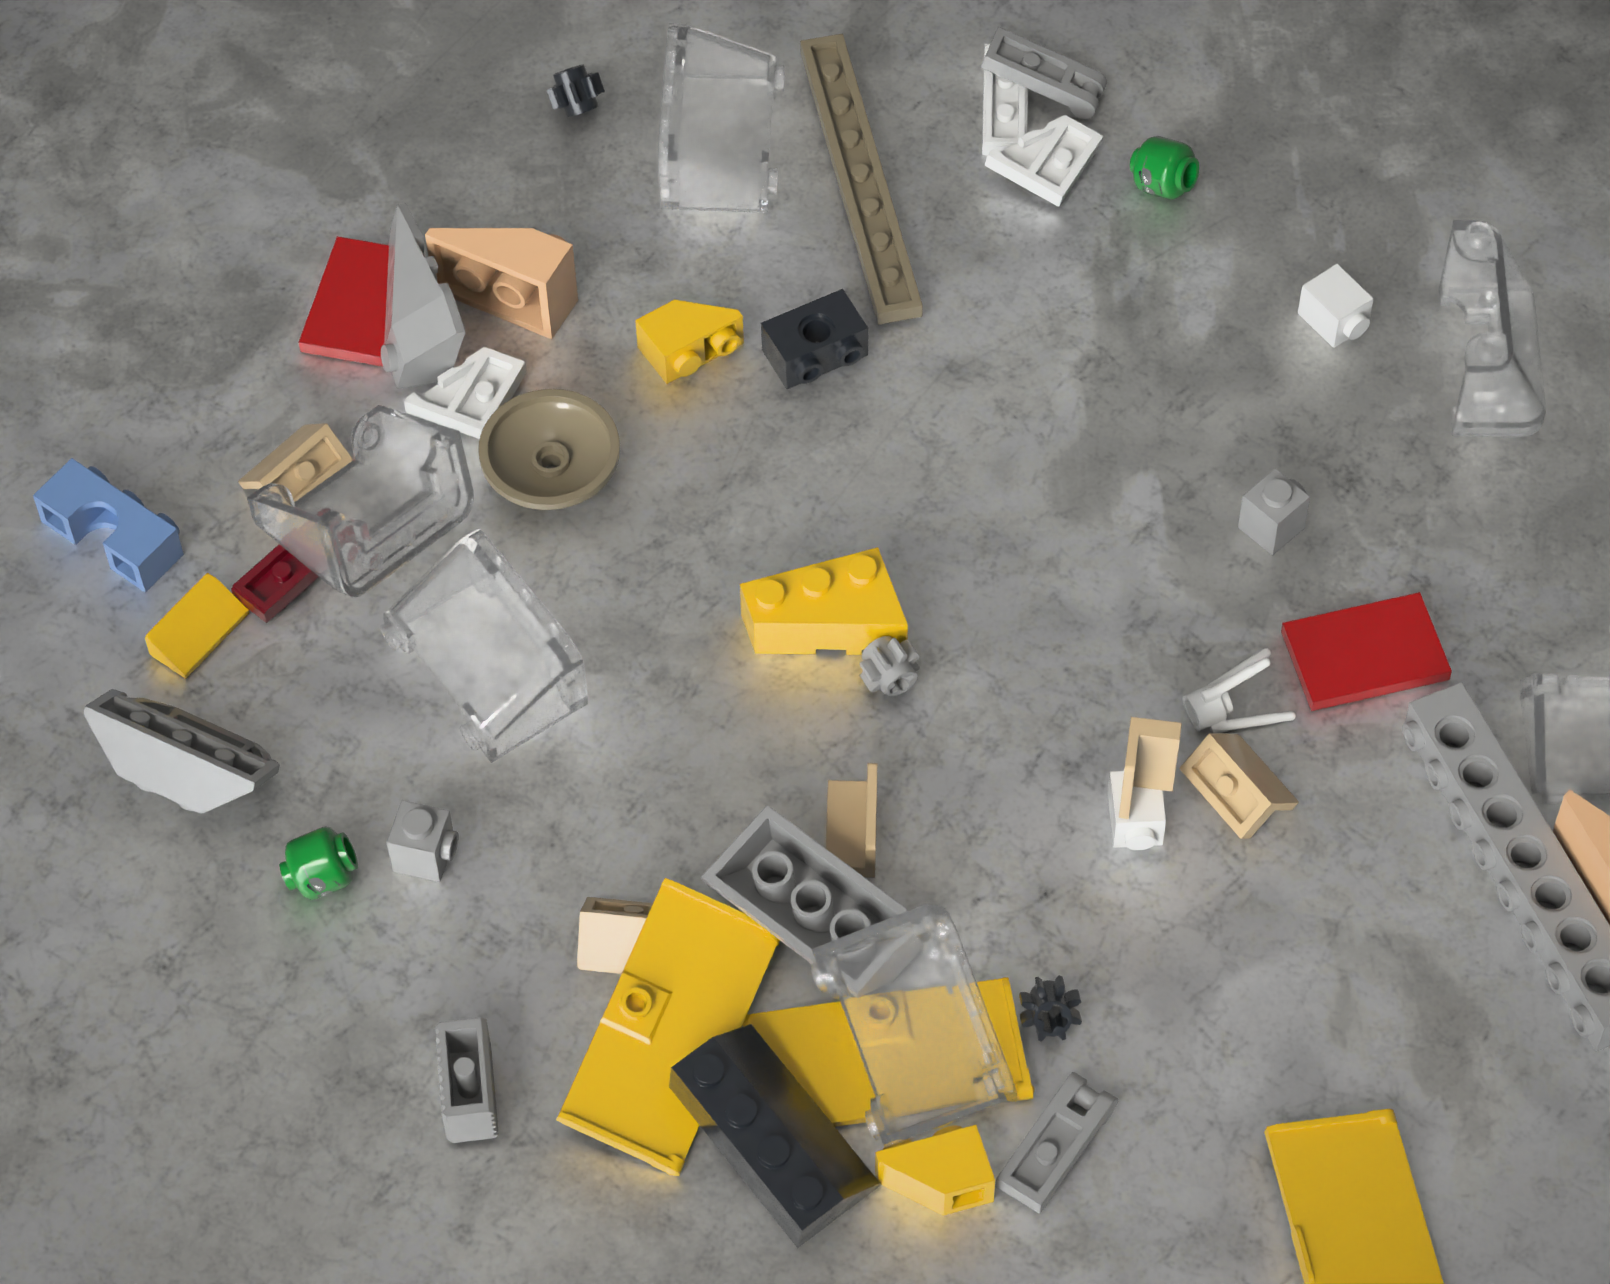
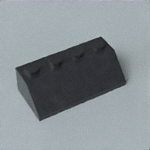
M752 1024L712 1037L671 1067L669 1088L797 1248L880 1186L881 1183Z

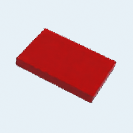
M337 236L298 342L300 352L383 367L381 347L384 345L389 245Z
M1420 592L1282 623L1281 633L1311 711L1450 680L1452 670Z

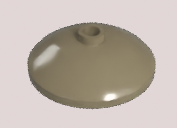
M541 389L510 399L490 416L480 435L478 453L485 479L502 497L526 508L555 510L582 503L603 489L617 468L620 457V440L613 419L596 401L574 391ZM550 465L558 466V467H555V468H546L547 466H550Z

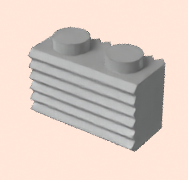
M472 1018L439 1022L435 1026V1038L438 1053L441 1114L447 1140L451 1143L496 1138L499 1136L492 1051L487 1019Z

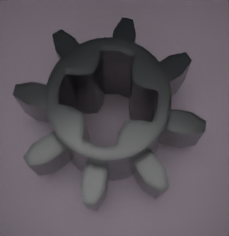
M584 64L553 74L556 85L546 89L552 108L561 109L564 107L567 117L597 108L598 103L595 97L605 92L599 73L587 74Z
M1059 975L1055 981H1042L1041 978L1035 977V986L1031 992H1020L1019 994L1021 1006L1027 1009L1020 1014L1022 1027L1026 1028L1035 1025L1038 1041L1042 1042L1046 1036H1059L1060 1039L1065 1040V1032L1071 1024L1081 1025L1082 1023L1080 1012L1074 1008L1081 1003L1079 991L1074 989L1066 992L1063 976Z

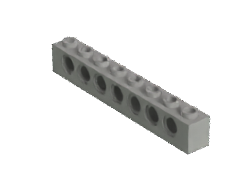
M1461 682L1409 702L1405 723L1402 726L1403 736L1408 747L1412 751H1418L1425 763L1426 775L1431 786L1436 791L1441 790L1449 803V813L1454 825L1459 830H1465L1471 840L1477 864L1482 870L1489 871L1497 884V895L1502 906L1508 912L1513 911L1519 921L1524 943L1532 953L1537 952L1545 965V973L1551 989L1557 995L1562 994L1571 1009L1572 1023L1581 1037L1587 1036L1596 1052L1609 1047L1610 925L1463 683ZM1444 743H1453L1460 748H1451ZM1467 782H1476L1481 784L1483 787H1473L1469 785ZM1491 821L1501 822L1505 824L1507 827H1497L1493 825ZM1522 861L1529 864L1532 868H1522L1514 862ZM1538 902L1551 903L1557 909H1546ZM1563 943L1575 944L1582 951H1572L1566 948ZM1587 985L1601 986L1607 993L1594 992Z

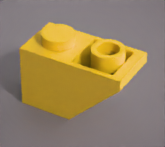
M674 299L635 320L637 347L666 384L680 377H687L693 374L700 366L719 356H727L734 352L738 346L744 344L743 315L737 309Z
M957 1125L948 1126L938 1130L932 1137L913 1142L909 1139L896 1140L887 1144L883 1150L875 1152V1175L881 1185L943 1216L994 1202L995 1178L977 1125L965 1128Z

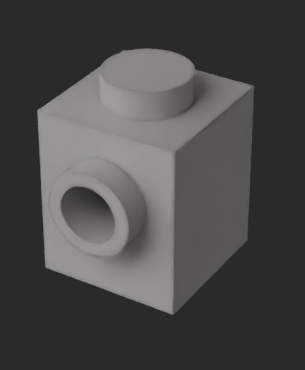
M1275 468L1243 495L1238 528L1273 556L1305 529L1310 496L1299 482L1294 479H1288Z
M404 800L401 801L386 842L393 872L437 882L441 881L447 861H452L455 856L459 839L458 832L453 831L449 810Z

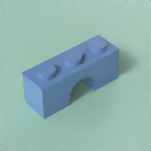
M73 458L33 495L41 522L74 545H77L91 531L100 528L114 529L115 531L103 542L110 569L145 593L184 555L178 535L180 530L170 517L163 513L154 514L144 507L142 501L133 492L126 489L120 491L111 485L106 476L93 466L86 468Z

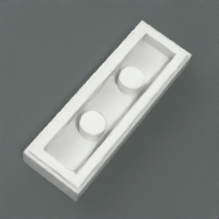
M985 44V47H984V58H985V55H986V53H987V51H988V48H989L990 44ZM985 69L982 155H988L991 150L997 147L1002 151L1018 143L1019 137L1027 133L1028 88Z

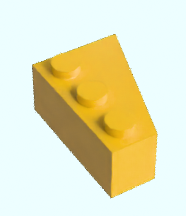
M878 547L740 584L741 616L755 654H816V649L846 650V655H862V650L880 637L890 636L896 638L899 644L908 639V624Z

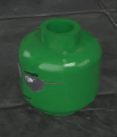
M1154 136L1148 138L1141 147L1135 149L1130 159V171L1133 173V180L1139 190L1173 200L1181 197L1185 192H1189L1194 187L1199 176V162L1189 145L1165 137Z
M327 826L289 841L285 847L286 861L279 864L282 878L288 889L291 891L298 889L304 897L310 900L318 899L345 888L352 881L353 870L358 868L357 856L347 835L344 832L337 834L332 828Z

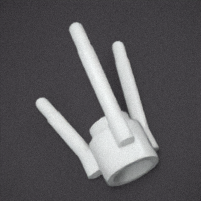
M1265 648L1208 685L1183 696L1185 711L1197 731L1209 727L1211 733H1224L1229 730L1292 721L1296 718L1295 712L1287 711L1226 720V714L1233 712L1232 701L1227 691L1269 667L1271 664L1268 658L1271 655L1270 649Z

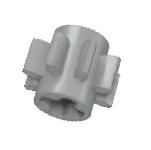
M883 636L871 642L862 653L864 661L859 664L863 672L859 676L871 693L881 689L883 694L897 696L906 692L917 681L918 674L916 671L920 667L916 661L920 656L908 639L899 644L896 638Z

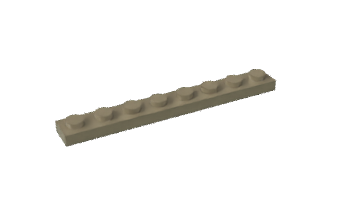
M843 33L801 40L800 53L877 323L880 325L922 317V301Z

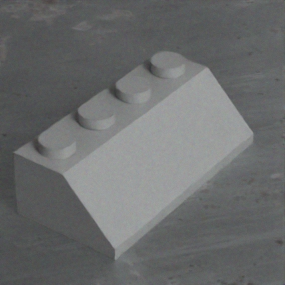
M768 805L701 876L705 884L855 998L864 996L893 982L925 946L923 922L920 918Z

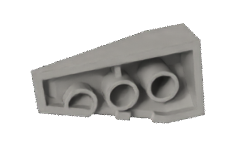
M406 203L397 204L390 227L384 345L381 347L383 367L386 372L392 373L397 389L437 383L439 375L454 367L466 332L448 283L438 284L437 282L438 264L434 256L424 257V238Z

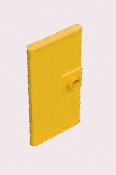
M664 878L556 1120L641 1159L669 1175L680 1176L685 1164L684 1160L699 1124L669 1088L671 1067L712 1037L742 1027L780 940L745 913L678 882Z
M1008 977L908 992L896 991L861 996L859 998L854 997L845 1001L747 1014L742 1025L744 1027L752 1024L834 1127L1033 1099L1035 1088L1031 1083L1029 1069L1026 1065Z
M1393 1109L1280 1123L1266 1127L1264 1134L1290 1224L1291 1236L1304 1284H1444Z

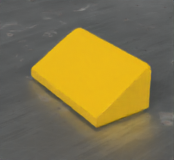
M206 573L146 634L145 640L149 654L186 679L247 617L249 610L216 577Z

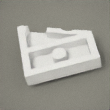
M1063 115L1049 122L1041 130H1032L1020 136L1018 143L1002 151L998 147L991 150L987 156L985 166L1059 207L1100 147L1103 135L1067 115Z
M483 347L467 357L462 365L452 367L437 377L438 384L422 395L418 396L415 392L408 395L404 401L405 410L409 414L480 439L482 429L487 420L500 406L512 398L526 375V362Z

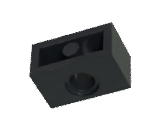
M840 289L762 322V351L785 388L790 389L799 384L811 383L825 373L842 366H851L861 358L868 356V326L845 291Z

